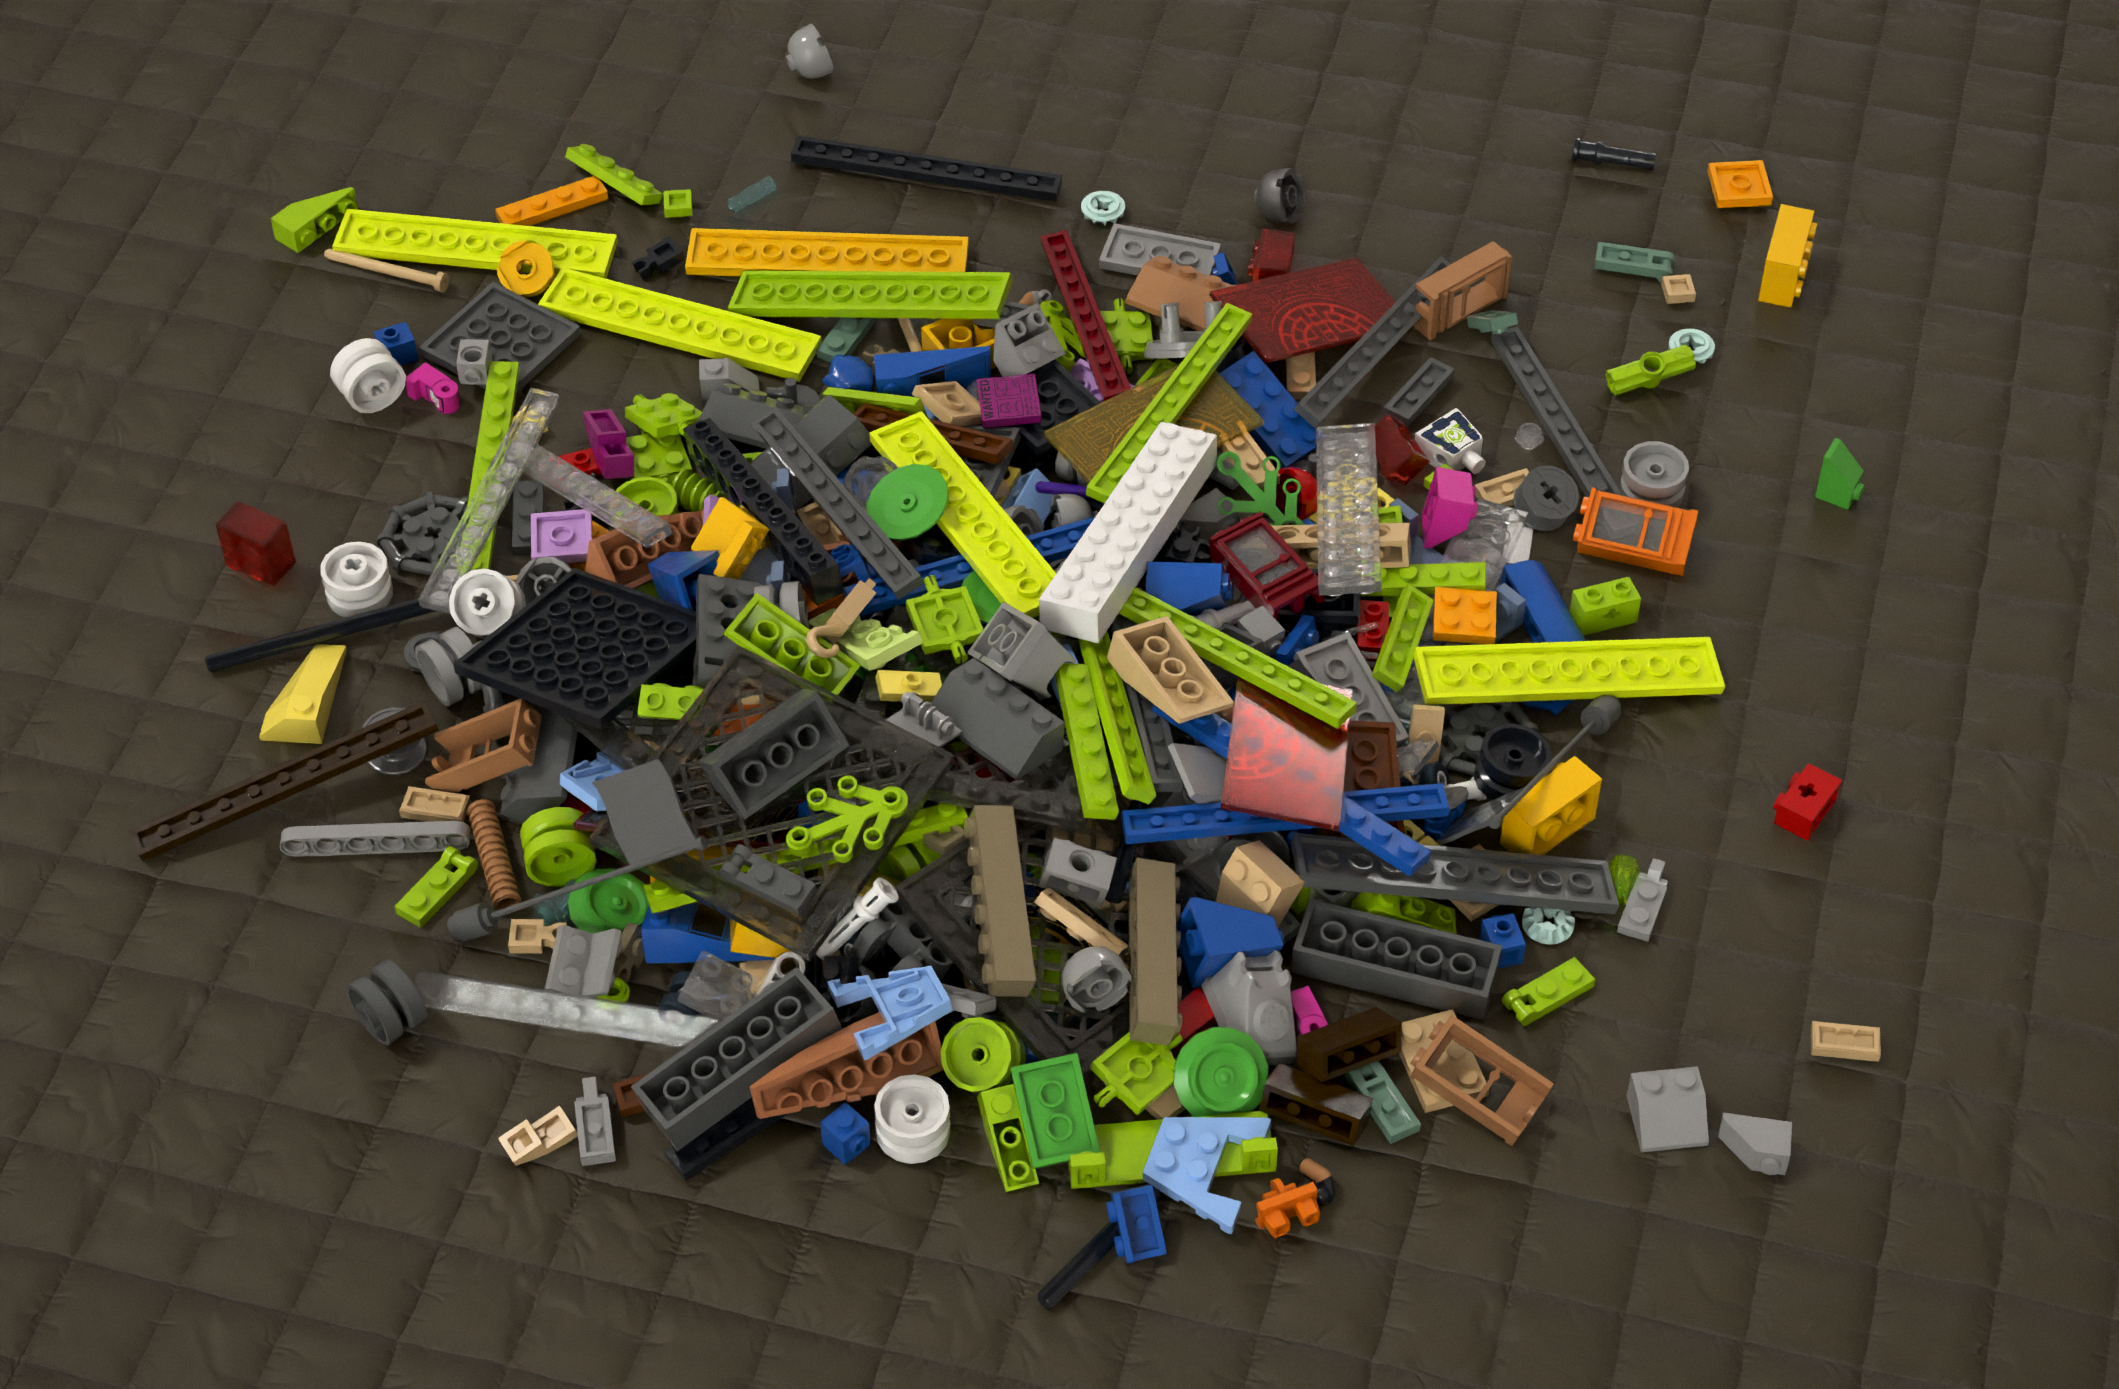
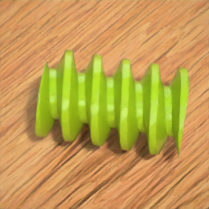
M683 469L678 474L671 475L666 481L677 494L678 506H682L688 511L697 512L704 510V499L710 494L719 498L724 497L713 483L710 484L709 479H701L697 473L691 475L689 469Z

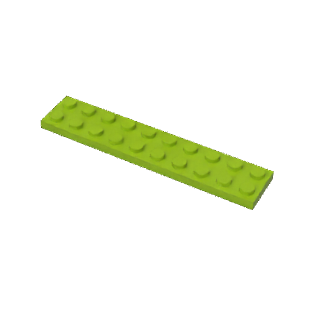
M743 271L728 305V311L749 317L1000 319L1013 280L1010 272Z

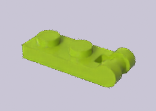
M448 846L444 850L441 859L394 906L396 914L422 928L475 873L478 861L470 856L464 857L461 855L460 850L453 846ZM455 866L458 869L453 873L450 870Z
M1573 957L1523 987L1508 991L1503 996L1501 1002L1508 1010L1513 1009L1516 1013V1019L1523 1026H1526L1593 988L1595 978Z

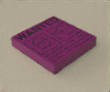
M1035 374L977 379L983 428L1041 423Z

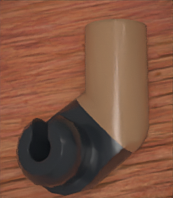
M1310 1158L1304 1159L1300 1165V1172L1315 1181L1318 1190L1317 1204L1324 1206L1326 1203H1331L1336 1194L1331 1172Z

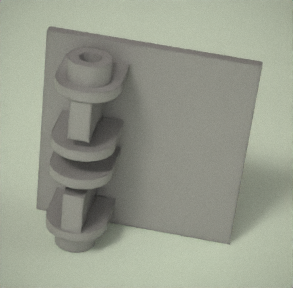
M915 692L904 693L901 697L903 709L871 729L872 734L914 764L919 763L962 733V730L955 726L950 716H945L939 712V709L932 706L930 702L923 703V700Z

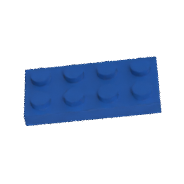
M1255 351L1213 377L1256 422V424L1246 429L1269 456L1279 459L1280 469L1288 468L1322 446L1327 440L1318 427L1314 428L1294 410L1298 403Z

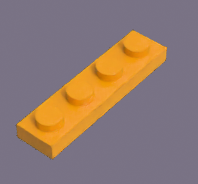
M592 176L496 208V217L503 224L531 226L608 200V191L599 178Z

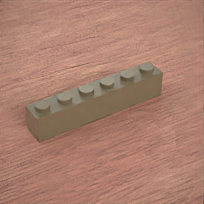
M974 805L970 817L965 819L964 835L970 839L967 858L968 865L973 866L974 871L971 880L972 895H977L978 904L975 907V922L980 924L981 927L978 948L979 953L984 954L985 959L982 967V980L984 984H988L989 996L1028 997L1036 982L1013 806Z
M1143 858L1136 859L1129 875L1130 1040L1169 1046L1174 1034L1179 1033L1182 1026V1013H1178L1177 1008L1182 996V986L1177 985V978L1181 971V958L1177 957L1181 932L1176 930V924L1180 917V904L1176 903V897L1180 888V878L1175 877V863Z

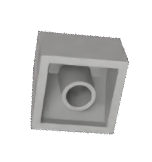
M1698 1066L1631 1073L1626 1096L1641 1153L1708 1146L1706 1094Z

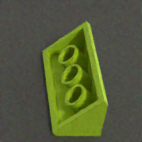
M758 593L754 595L723 634L799 688L817 691L828 708L834 706L861 666L840 650L834 657L830 658L815 655L806 643V636L810 629ZM817 637L820 646L825 649H831L832 645L821 637Z

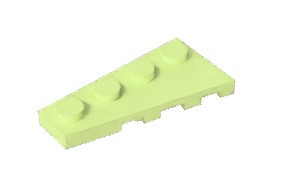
M831 608L810 619L809 629L824 625L836 609ZM858 615L835 644L839 646L841 652L871 671L883 667L886 662L923 642L920 632L912 630L908 634L903 633L902 628L899 626L891 625L885 628L881 626L878 620L861 621ZM820 636L831 645H834L826 636Z

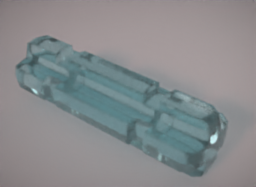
M767 176L759 181L760 184L756 182L740 191L739 196L737 194L733 195L727 200L729 209L737 213L745 208L744 205L748 207L765 197L764 194L769 195L776 190L775 181L770 176Z

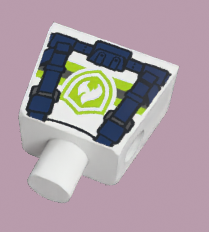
M1457 408L1415 433L1413 454L1434 467H1441L1446 464L1457 471L1466 467L1473 474H1477L1484 468L1486 463L1481 457L1482 435Z

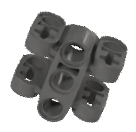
M927 890L918 893L911 900L905 895L898 893L899 899L895 903H889L879 913L880 917L874 919L861 931L848 954L859 958L858 963L864 965L871 960L875 962L883 947L890 945L902 958L892 971L932 966L938 979L942 980L949 969L958 961L969 943L970 937L960 926L953 927L946 934L940 932L929 919L938 903Z

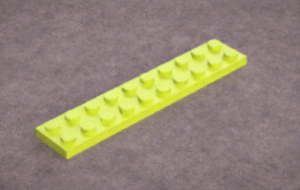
M347 209L332 248L333 251L346 252L366 258L497 270L501 260L500 256L508 246L518 241H528L529 243H538L546 248L554 261L555 276L564 267L606 279L618 240L617 234ZM526 263L522 264V271L520 273H531L533 264L531 266H528Z
M564 267L561 268L538 305L570 321L712 359L729 358L742 367L783 378H794L798 382L802 379L817 353L816 350L822 343L821 336Z
M921 411L870 432V442L893 470L911 464L929 465L942 474L948 484L949 500L944 514L936 524L1001 604L1005 602L1031 618L1040 615L1039 598L1056 575V572L925 414Z
M1710 637L1415 647L1413 652L1425 705L1595 699L1601 695H1609L1616 698L1722 694L1725 689L1724 680Z

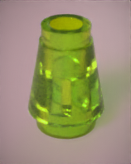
M1621 854L1614 856L1608 865L1619 905H1625L1640 873V868L1638 867L1637 859Z

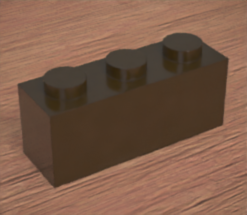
M1374 1007L1297 1036V1066L1321 1082L1400 1053L1402 1046V1022L1381 1009Z
M1279 1063L1264 1085L1259 1111L1354 1147L1368 1124L1374 1098L1329 1081L1321 1082L1310 1074Z

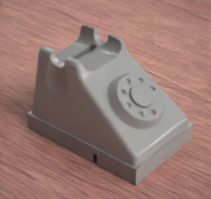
M1005 602L1000 605L967 652L974 659L1006 679L1013 680L1045 698L1052 696L1047 691V685L1060 666L1066 661L1073 664L1076 662L1075 658L1047 631V627Z
M1274 950L1267 956L1245 957L1243 952H1238L1213 977L1206 978L1201 985L1218 1026L1232 1027L1248 1034L1262 1048L1268 1065H1278L1279 1063L1293 1064L1297 1059V1045L1290 987L1292 977L1287 969L1283 971L1281 968L1282 955L1278 950Z

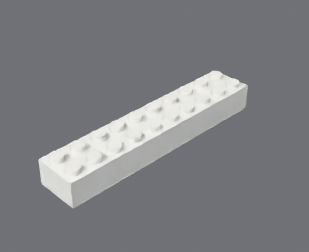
M1160 422L1039 598L1040 623L1047 627L1048 631L1095 643L1100 642L1123 604L1147 571V563L1154 560L1216 466L1217 435L1202 430L1177 426L1173 423Z

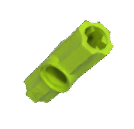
M1685 344L1661 353L1647 352L1642 355L1640 360L1607 370L1605 376L1611 393L1618 395L1642 386L1654 388L1659 385L1661 380L1694 370L1696 363L1691 347ZM1645 368H1652L1655 372L1648 371Z

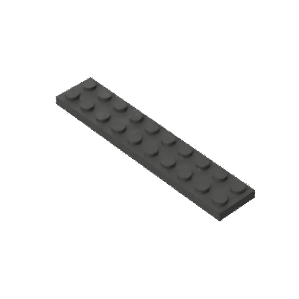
M1293 833L1291 840L1296 874L1301 880L1305 881L1302 887L1616 914L1619 907L1608 861L1421 844L1431 851L1429 861L1414 874L1408 876L1348 837Z

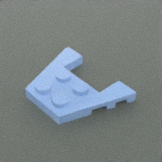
M623 741L616 742L613 745V750L610 752L605 749L598 752L597 759L589 763V761L584 760L560 773V786L586 803L593 810L606 811L604 801L592 782L626 770L623 767L629 766L623 747ZM678 779L673 780L680 803H693L694 790Z
M932 966L891 971L888 974V978L871 980L869 975L856 976V982L841 984L840 979L827 981L830 994L837 1007L872 997L885 1022L853 1033L856 1045L864 1060L870 1059L953 1011L950 998Z
M1164 1117L1144 1167L1143 1180L1152 1184L1175 1201L1179 1202L1181 1200L1196 1209L1197 1215L1205 1220L1210 1218L1220 1225L1222 1231L1232 1235L1241 1211V1202L1209 1193L1227 1142L1241 1145L1242 1140H1250L1254 1137L1267 1138L1271 1128V1119Z

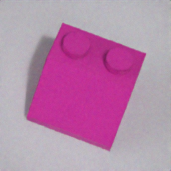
M1436 467L1421 515L1424 548L1430 549L1467 530L1469 520L1475 519L1478 502L1474 501L1476 486L1472 485L1471 473Z

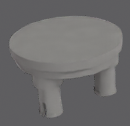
M1222 301L1204 302L1206 328L1203 331H1183V328H1180L1179 303L1161 304L1162 330H1160V340L1146 342L1144 357H1186L1222 310Z

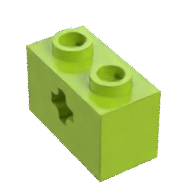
M1625 577L1573 590L1570 613L1584 636L1636 623L1641 597L1630 577Z

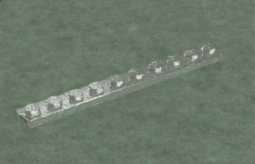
M534 388L529 390L419 597L420 607L449 614V599L452 588L460 577L472 570L559 404L558 394Z
M530 439L517 440L508 448L506 460L508 463L646 548L672 534L668 522Z
M418 971L415 977V987L428 1008L678 1047L688 1046L725 1019L724 1017L705 1014L687 1015L660 1010L658 1007L427 971Z

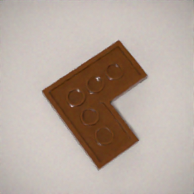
M1347 720L1343 723L1336 791L1346 792L1400 787L1395 722ZM1403 820L1386 822L1405 834ZM1338 831V837H1347Z

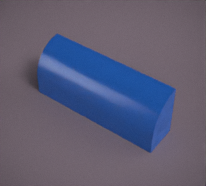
M1526 560L1504 566L1502 584H1507L1526 599L1523 626L1533 643L1586 641L1542 563Z

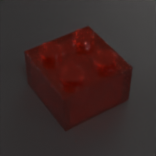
M237 501L215 524L225 563L232 570H239L252 576L257 581H264L275 586L296 563L285 521Z

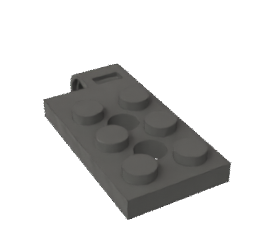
M704 574L698 575L696 582V654L694 657L692 686L703 688L709 696L726 697L729 687L730 669L759 672L761 660L723 635L725 632L723 626H729L754 597V587L760 586V582ZM723 603H731L735 608H727Z

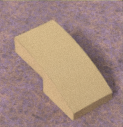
M558 1106L533 1124H530L527 1119L498 1139L516 1166L560 1148L578 1137V1132L561 1106Z

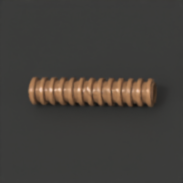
M487 799L477 800L468 807L467 813L480 861L482 862L492 905L498 911L521 903V897L495 804Z

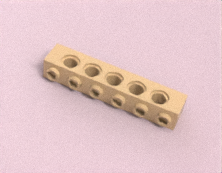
M1410 523L1272 526L1310 569L1409 567L1411 554ZM1259 538L1239 547V549L1262 554L1263 566L1278 559ZM1281 563V564H1279V565H1277V566H1275V567H1273V568H1286V567Z

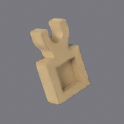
M511 919L508 942L509 953L542 954L543 947L553 949L558 926H567V923H555L551 926H545L544 919Z

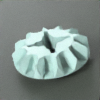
M1110 191L1090 193L1081 203V212L1084 213L1085 219H1091L1093 224L1103 222L1106 225L1108 221L1116 223L1118 218L1123 217L1125 210L1124 200L1118 194Z
M1682 329L1670 337L1669 350L1685 344L1689 346V343H1691V346L1695 349L1692 351L1695 363L1698 361L1704 364L1707 359L1713 356L1715 343L1707 333L1701 330Z
M1532 907L1524 910L1522 926L1526 934L1534 941L1549 945L1558 944L1567 940L1574 930L1575 918L1572 917L1570 910ZM1543 916H1546L1548 919L1554 917V924H1551L1549 921L1543 923Z

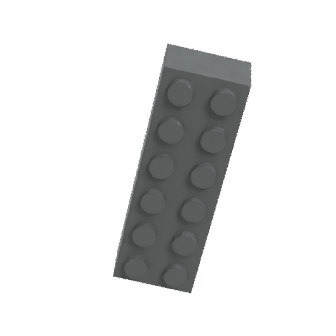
M1309 899L1293 948L1291 973L1443 1011L1453 1009L1455 1014L1484 1021L1499 970L1502 945Z
M796 967L633 1084L631 1088L642 1108L678 1151L752 1097L749 1086L797 1053L843 1028L833 1007Z

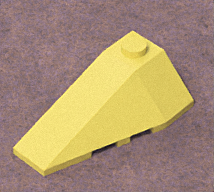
M315 644L266 712L259 736L260 741L322 744L347 651L346 646Z

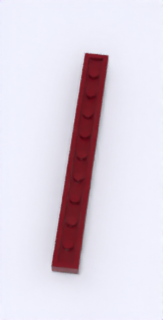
M1063 230L1040 236L1043 250L1105 407L1119 404L1133 397L1132 389L1068 231Z

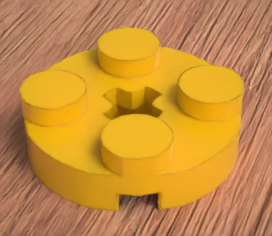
M528 241L515 242L508 246L500 256L501 260L499 267H497L500 282L506 289L524 298L541 294L555 279L554 261L546 248L538 243H529ZM524 263L528 266L533 264L531 273L528 275L519 274L522 271L521 265Z

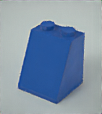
M719 551L667 552L647 564L659 598L696 611V582L698 575L716 576L713 572L717 567V559L720 556ZM724 602V606L728 608V603Z
M1147 563L1146 593L1188 615L1197 616L1209 608L1214 610L1227 607L1228 600L1233 599V581H1230V574L1225 572L1221 563Z
M1197 897L1189 899L1176 924V930L1181 932L1179 951L1192 988L1201 987L1206 978L1213 977L1238 952H1243L1245 957L1267 956L1274 950L1280 951L1284 945L1283 933L1280 928H1277L1273 916Z

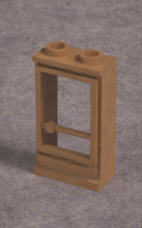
M1492 241L1416 283L1415 288L1430 300V307L1424 302L1416 304V310L1422 317L1414 327L1431 341L1436 338V333H1442L1445 331V328L1449 329L1467 319V316L1474 315L1502 298L1506 299L1512 256L1509 252ZM1485 277V281L1472 288L1469 287L1470 284ZM1460 290L1463 292L1458 296L1454 297V294Z
M520 698L435 733L434 739L450 752L449 761L440 755L432 758V765L439 773L427 777L425 784L437 791L461 792L462 789L466 790L523 766H532L542 715ZM511 734L508 745L491 751L492 741ZM486 744L484 755L475 758L477 747Z
M1453 1015L1449 1017L1445 1024L1439 1021L1428 1037L1433 1042L1427 1050L1421 1047L1410 1062L1415 1067L1410 1078L1416 1079L1506 1140L1505 1142L1512 1147L1554 1083ZM1452 1040L1496 1069L1489 1074L1488 1082L1476 1099L1432 1071V1068ZM1501 1072L1516 1083L1496 1113L1482 1105L1480 1101L1493 1082L1498 1081L1500 1078L1499 1073Z

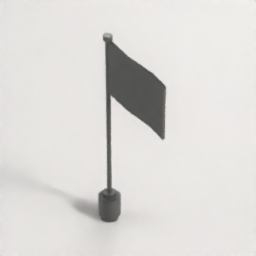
M1601 695L1595 698L1581 713V723L1584 728L1524 788L1466 810L1435 842L1442 845L1487 826L1497 829L1502 824V819L1588 732L1594 735H1602L1612 727L1621 716L1619 700L1609 695Z
M659 759L592 782L604 801L615 839L630 865L498 911L486 902L454 912L453 916L449 917L447 922L451 937L455 941L468 942L492 934L497 928L498 917L694 849L699 851L707 849L708 843L704 836L697 838L685 818L673 779L665 765Z

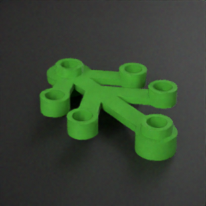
M1226 451L1218 457L1217 467L1219 471L1224 475H1232L1255 500L1243 501L1233 500L1231 497H1223L1218 502V509L1222 514L1230 515L1233 512L1258 513L1261 511L1268 514L1275 522L1269 523L1271 526L1287 524L1304 525L1302 520L1296 516L1297 494L1301 490L1298 480L1289 478L1283 483L1282 488L1286 494L1285 514L1276 506L1277 472L1280 469L1278 458L1268 456L1263 460L1262 467L1265 471L1263 492L1240 467L1241 460L1236 453ZM1230 457L1234 460L1235 465L1232 469H1226L1223 466L1225 458ZM1269 459L1277 462V468L1274 471H1269L1266 468V462ZM1293 481L1297 484L1296 492H1287L1286 485L1288 482ZM1224 500H1230L1233 504V508L1228 512L1223 511L1221 508V503Z

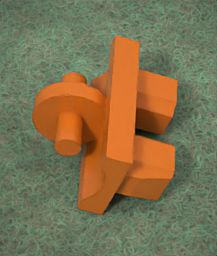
M1279 1178L1270 1181L1271 1191L1262 1194L1263 1201L1256 1203L1258 1217L1255 1218L1257 1226L1259 1229L1266 1227L1274 1238L1283 1236L1290 1231L1291 1224L1288 1219L1294 1216H1298L1303 1226H1309L1319 1221L1318 1190L1314 1182L1297 1188L1295 1183L1284 1186Z

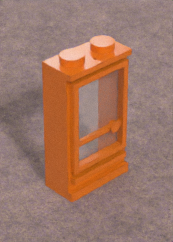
M1592 487L1589 497L1584 496L1580 514L1584 515L1583 523L1576 524L1573 541L1578 542L1577 553L1679 576L1684 575L1687 555L1690 551L1694 528H1696L1698 510L1691 509L1689 511L1599 491Z

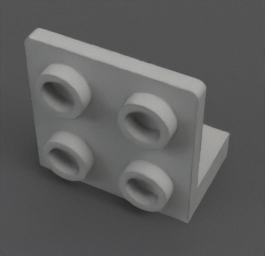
M566 925L558 926L544 990L577 1000L608 994L615 981V973L613 972L615 959L619 956L622 948V941L620 940L621 930L614 928L593 934Z

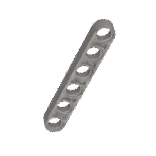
M461 821L288 827L281 832L280 850L285 855L293 857L441 852L448 846L463 850L469 846L470 827ZM455 834L461 835L462 837H452L449 835ZM416 836H428L430 838H419ZM384 837H395L398 839L392 840ZM353 838H362V839H365V840H364V841H358V840H354ZM322 839H329V840H332L333 842H324V841H321V840H322ZM290 840H295V841H300V842H302V843H292V842H289V841H290Z

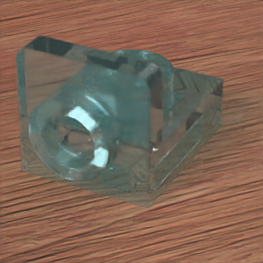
M571 879L565 887L575 884L576 881ZM537 893L533 898L541 895ZM570 893L535 904L536 917L544 919L545 925L555 923L568 924L571 921L567 905Z

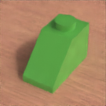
M1834 439L1824 456L1815 498L1848 510L1853 501H1859L1863 494L1865 484L1861 483L1864 470L1840 439Z

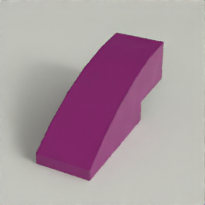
M611 409L584 411L583 420L587 436L603 477L605 479L634 477V454L626 444V431Z

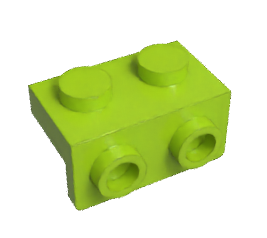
M663 683L641 685L637 713L643 718L700 722L703 705L711 704L712 700L706 691L698 686L680 688Z

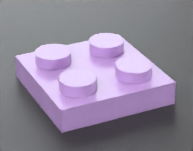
M591 509L531 514L532 560L540 557H555L566 563L587 561L589 541L593 539Z

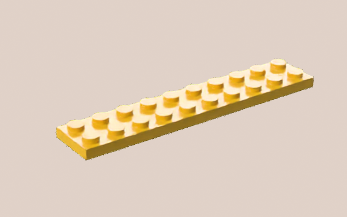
M692 228L685 270L686 275L741 276L743 271L966 272L969 240L968 237Z

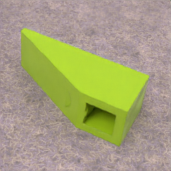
M345 188L288 205L270 218L275 239L299 253L343 220L347 209L358 210L354 188Z
M1360 892L1351 901V909L1457 934L1455 909L1420 897Z
M1014 1084L980 1092L976 1097L985 1132L1005 1192L1039 1184L1036 1169L1033 1170Z

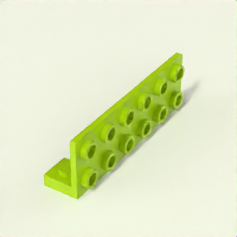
M1262 1111L1201 1117L1268 1118V1114ZM1163 1119L1094 1125L1100 1152L1085 1151L1070 1155L1068 1166L1071 1189L1147 1183L1143 1180V1170ZM1269 1130L1267 1138L1254 1137L1250 1140H1242L1241 1145L1227 1142L1215 1177L1276 1172L1278 1153L1276 1137L1272 1138L1271 1131Z

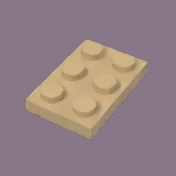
M1453 1009L1402 1022V1046L1399 1055L1409 1078L1415 1068L1410 1062L1421 1047L1427 1050L1433 1042L1428 1037L1439 1021L1445 1024L1451 1015L1456 1017ZM1454 1040L1450 1042L1432 1068V1071L1474 1099L1477 1098L1486 1085V1080L1474 1054ZM1410 1078L1425 1113L1454 1106L1416 1079ZM1488 1089V1091L1486 1092V1094L1484 1095V1097H1488V1095H1489V1089Z

